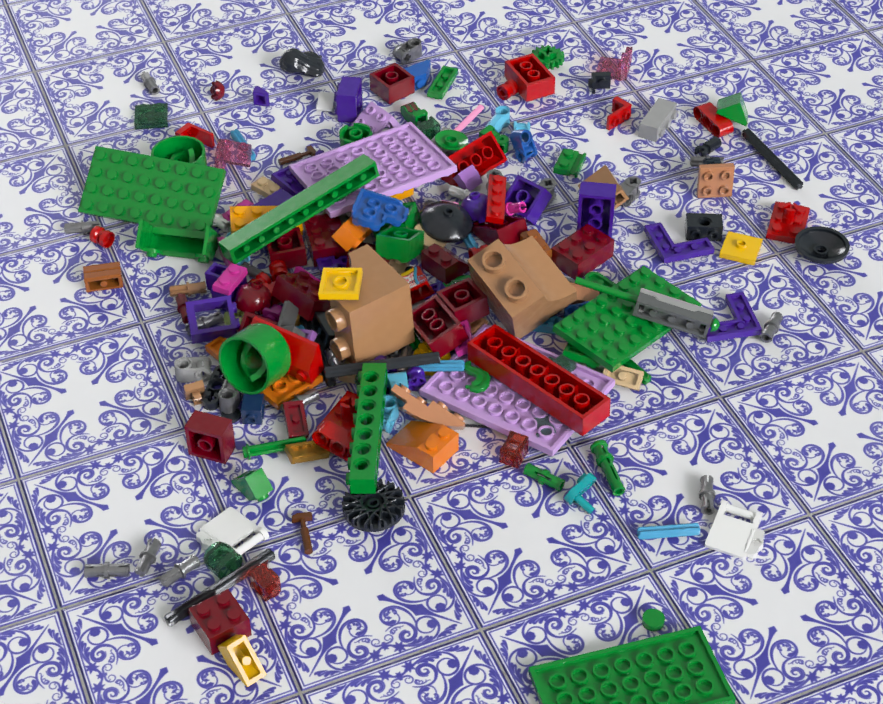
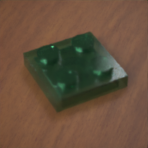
M168 103L135 105V130L168 127Z

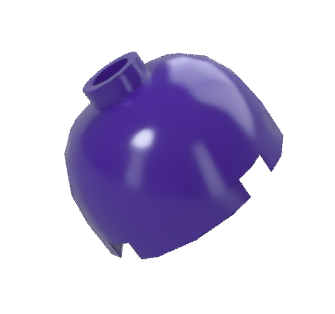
M477 191L471 192L463 199L460 206L469 213L472 222L473 220H478L479 223L485 222L487 195Z

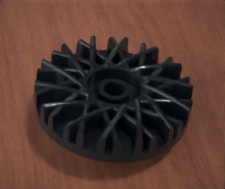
M380 478L377 482L376 494H351V492H345L342 501L343 516L349 525L361 531L379 532L389 529L397 524L405 513V497L402 489L399 486L395 489L394 482L390 483L387 481V484L384 485Z

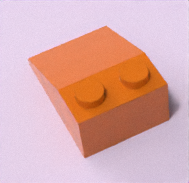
M411 420L386 443V446L434 474L459 450V433L443 424Z

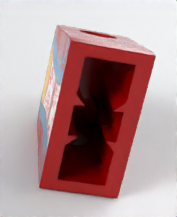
M408 266L405 268V272L400 274L410 284L411 304L435 293L419 266Z

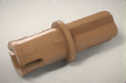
M205 281L197 283L186 282V284L170 286L169 294L173 297L178 296V293L188 296L191 294L207 293Z

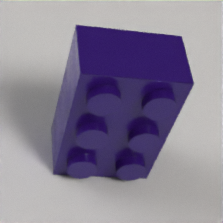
M581 181L577 230L589 224L612 238L617 184Z

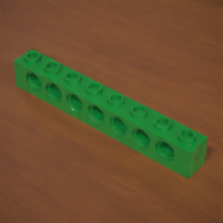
M363 363L362 371L358 372V382L360 385H357V397L359 399H355V411L357 413L353 414V425L355 427L351 429V438L354 441L350 442L349 450L352 457H348V470L350 472L346 473V485H350L351 494H376L388 381L386 363Z

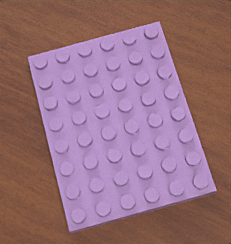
M412 122L289 165L290 172L306 189L363 154L376 162L380 176L326 208L324 211L330 218L352 211L361 188L386 196H393L457 172V166Z
M484 324L473 335V338H475L477 335H479L491 326ZM518 338L605 395L615 386V379ZM455 353L449 359L464 360L465 363L469 361L468 354L458 357ZM471 362V366L480 368V367H478L477 365H475L474 363ZM465 371L436 372L419 389L420 396L431 401L433 400L436 403L440 401L448 409L552 457L575 432L491 375L489 387L480 393L470 392V389L465 388L466 385H471V382L476 379Z

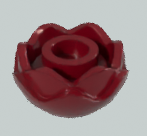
M220 81L212 82V87L210 88L211 98L218 101L224 97L225 87Z

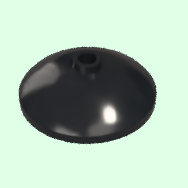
M449 201L430 203L422 210L420 215V225L424 232L440 242L455 243L462 241L469 236L473 226L469 213L460 205Z
M822 226L808 227L801 230L796 235L794 242L796 251L804 259L823 265L834 264L843 260L848 255L850 249L849 241L842 233Z

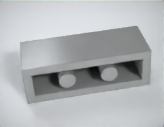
M658 98L640 122L638 137L654 142L663 137L665 130L671 126L672 120H675L678 115V110H676L677 103Z

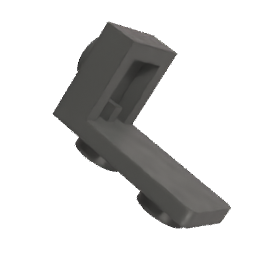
M289 300L285 301L277 326L305 338L306 334L295 326L299 308Z

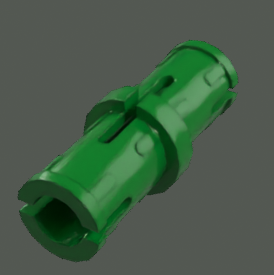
M527 463L524 468L523 474L537 480L541 485L545 484L559 492L565 485L564 479L551 474L547 469H540L531 463Z

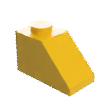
M236 634L217 646L228 667L246 687L267 675L246 635Z

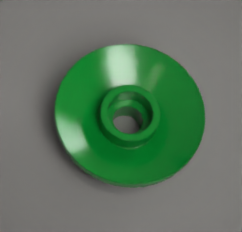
M444 130L435 135V143L443 149L460 150L468 145V137L456 130Z

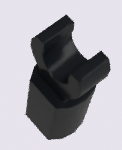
M714 136L703 143V145L695 147L694 154L701 153V157H706L707 154L721 147V139Z

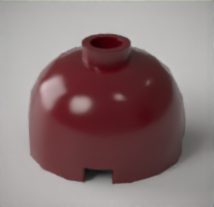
M253 280L241 285L236 292L234 302L237 304L236 308L243 312L255 313V311H261V314H263L265 307L271 308L272 296L270 290L260 281Z

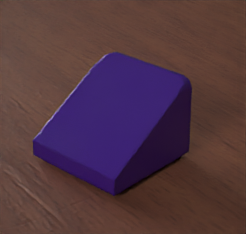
M255 86L253 90L254 105L269 107V92L259 86Z

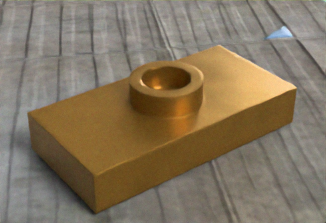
M313 440L287 444L284 448L291 464L327 459L330 455L329 451L315 444Z

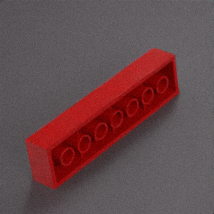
M492 325L467 342L469 361L581 436H584L610 416L611 398L498 325Z

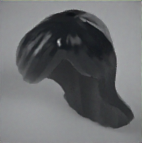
M296 48L286 50L279 60L281 70L289 73L299 72L311 77H320L325 69L322 56L312 51L301 52Z

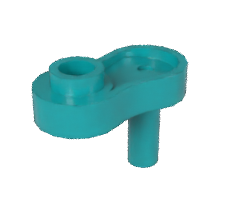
M591 472L588 474L583 473L577 480L578 484L566 494L564 500L569 505L574 502L578 503L588 514H591L595 508L581 495L595 483L597 478Z

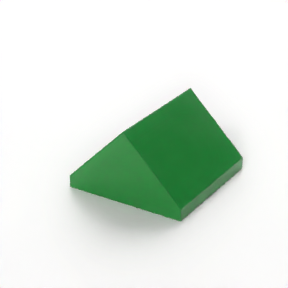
M741 92L718 99L717 114L747 126L748 111Z

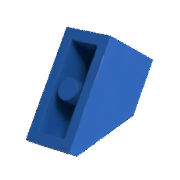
M428 59L404 68L414 76L415 91L427 86L431 74V60Z

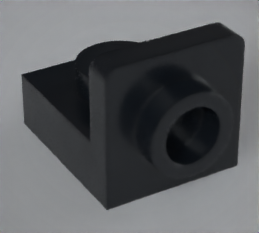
M591 72V79H588V88H591L592 94H595V89H610L611 72Z

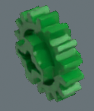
M541 45V48L536 47V50H532V53L547 69L554 70V67L559 68V65H563L564 52L560 48L555 49L556 46L551 47L547 45L544 47Z

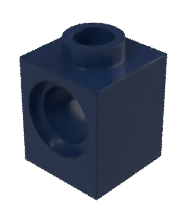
M244 393L241 406L242 424L262 425L265 412L264 394L249 395Z

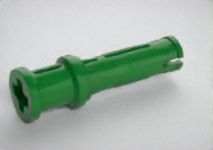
M597 440L591 444L590 450L595 454L596 464L602 468L613 495L620 496L626 489L614 467V457L607 449V442L605 440Z

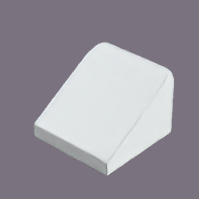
M319 92L317 110L333 112L336 103L334 102V93Z

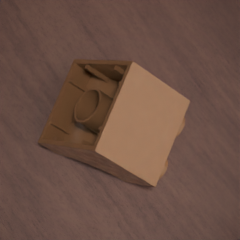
M533 236L514 244H503L497 239L467 260L471 280L487 296L489 308L507 331L517 338H523L577 300L575 288Z
M368 244L349 252L350 268H362L363 276L359 300H330L331 309L325 312L327 322L335 334V338L330 340V347L334 356L339 361L346 359L349 363L372 361L379 355L387 356L415 342L410 284Z

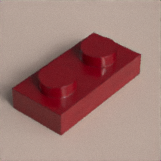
M303 400L283 402L282 407L288 439L305 436L308 439L309 431Z

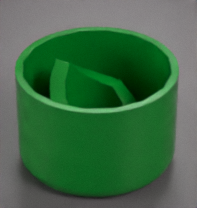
M168 137L155 144L151 150V156L207 166L205 146L194 137Z
M254 323L245 327L225 340L219 349V365L224 377L235 389L249 395L258 394L286 375L291 365V352L285 338L275 328L264 323Z

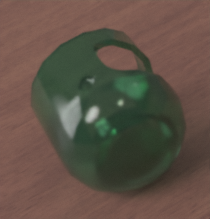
M220 541L211 544L206 549L203 557L205 566L219 579L242 566L243 562L242 556L227 543Z

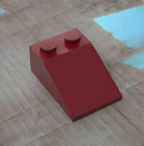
M504 215L503 225L489 222L479 223L477 220L473 222L471 230L474 235L487 245H490L497 239L503 244L520 242V234L528 231L525 218Z

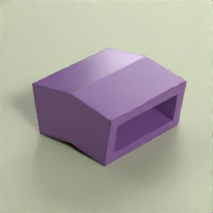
M470 165L453 178L459 185V188L469 189V191L483 183L473 165Z

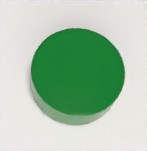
M648 609L643 613L642 624L644 628L649 631H659L663 628L665 616L660 610Z

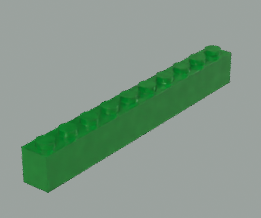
M363 154L222 239L218 243L223 256L233 264H237L380 176L376 162Z

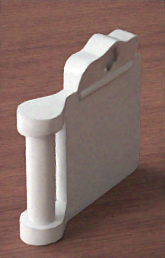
M722 500L705 541V547L742 560L746 559V557L755 559L758 552L763 549L765 532L758 529L763 512H752ZM725 512H728L734 515H738L753 520V523L736 519L724 514Z
M233 507L227 508L202 526L200 532L196 533V540L203 549L209 550L213 554L225 551L234 562L242 558L241 555L257 543L269 538V534L264 528L254 524ZM253 532L255 533L254 536H252L250 539H248V540H247L246 542H244L242 545H240V546L237 547V548H234V546H236V545H237L238 543H240L242 540H244L245 538H247V537H248L249 535H251Z

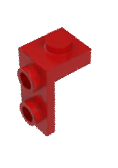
M618 96L613 98V113L607 116L606 129L611 130L631 117L632 104Z
M189 122L175 132V136H190L200 140L206 146L211 148L215 146L213 133Z

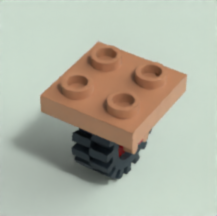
M719 157L704 158L703 164L699 165L697 197L732 196L734 163L721 164Z

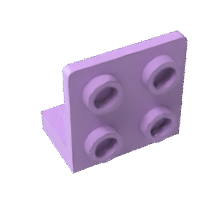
M372 101L353 122L368 125L373 135L380 133L386 126L388 128L400 126L391 114Z

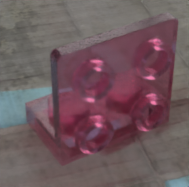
M626 47L625 53L622 52L621 59L600 57L596 72H611V79L626 81L632 63L633 47Z
M218 138L214 167L225 169L226 163L250 167L252 145Z

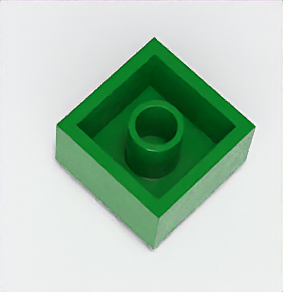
M391 225L376 235V252L382 258H387L386 260L396 259L401 263H408L424 250V231Z

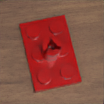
M775 201L766 239L794 244L796 235L806 228L810 208L797 205L796 203Z
M347 391L322 422L325 420L331 421L351 432L352 427H355L353 425V414L357 413L355 411V399H359L357 394Z

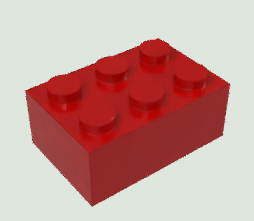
M533 53L505 61L504 77L506 80L512 79L518 84V93L526 102L555 94L554 75Z

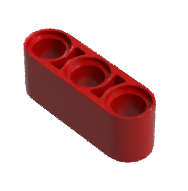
M711 102L694 107V117L713 136L719 138L733 133L734 127L731 120L717 114V108Z
M325 420L313 432L312 439L318 446L347 462L348 457H352L349 447L350 442L354 440L351 438L350 431L331 421Z

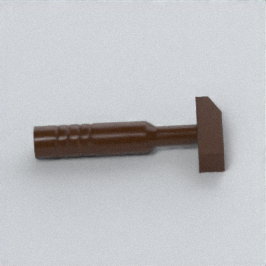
M311 145L307 146L306 152H299L280 158L278 163L281 166L302 159L304 156L311 155L313 157L316 154V150Z
M312 512L296 513L292 516L291 521L292 523L300 522L304 552L310 555L313 553L309 529L306 527L305 522L312 521Z

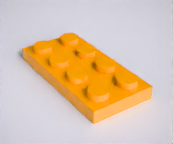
M230 206L231 234L277 206ZM302 223V224H300L299 226H297V227L300 228L301 235H303V223Z

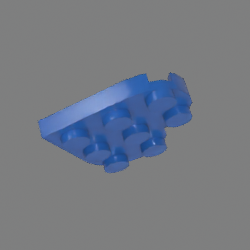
M361 188L352 207V223L356 226L370 228L373 231H379L380 227L385 223L399 227L408 218L409 208L403 206L401 200Z

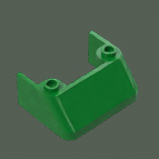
M139 219L135 248L146 253L147 257L157 258V255L197 259L199 263L208 264L209 261H213L218 249L217 237H221V235L206 226L205 232L156 227L143 219Z

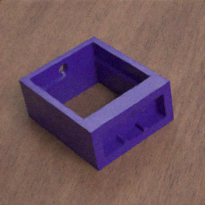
M231 295L185 302L192 344L213 341L220 336L227 339L236 334L240 328L239 318H235L234 313H237L236 303L232 302ZM221 308L228 309L231 325L198 330L195 312Z

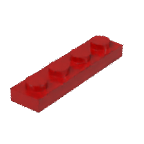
M489 174L485 222L503 225L506 177Z

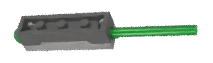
M576 277L574 283L636 303L633 316L705 339L709 328H711L710 332H714L720 326L717 318L712 319L713 310L641 288L639 295L580 277Z

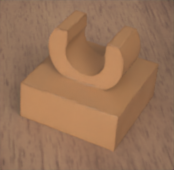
M200 380L183 385L185 399H192L194 406L202 404L201 399L205 391L203 381Z

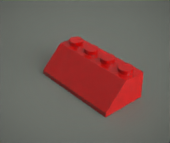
M492 131L447 156L457 166V172L441 177V179L450 185L459 187L453 178L470 165L475 167L481 177L489 170L507 161L508 159Z
M254 316L251 324L264 323L272 326L285 338L291 352V365L286 375L289 374L301 382L312 384L324 369L319 344Z

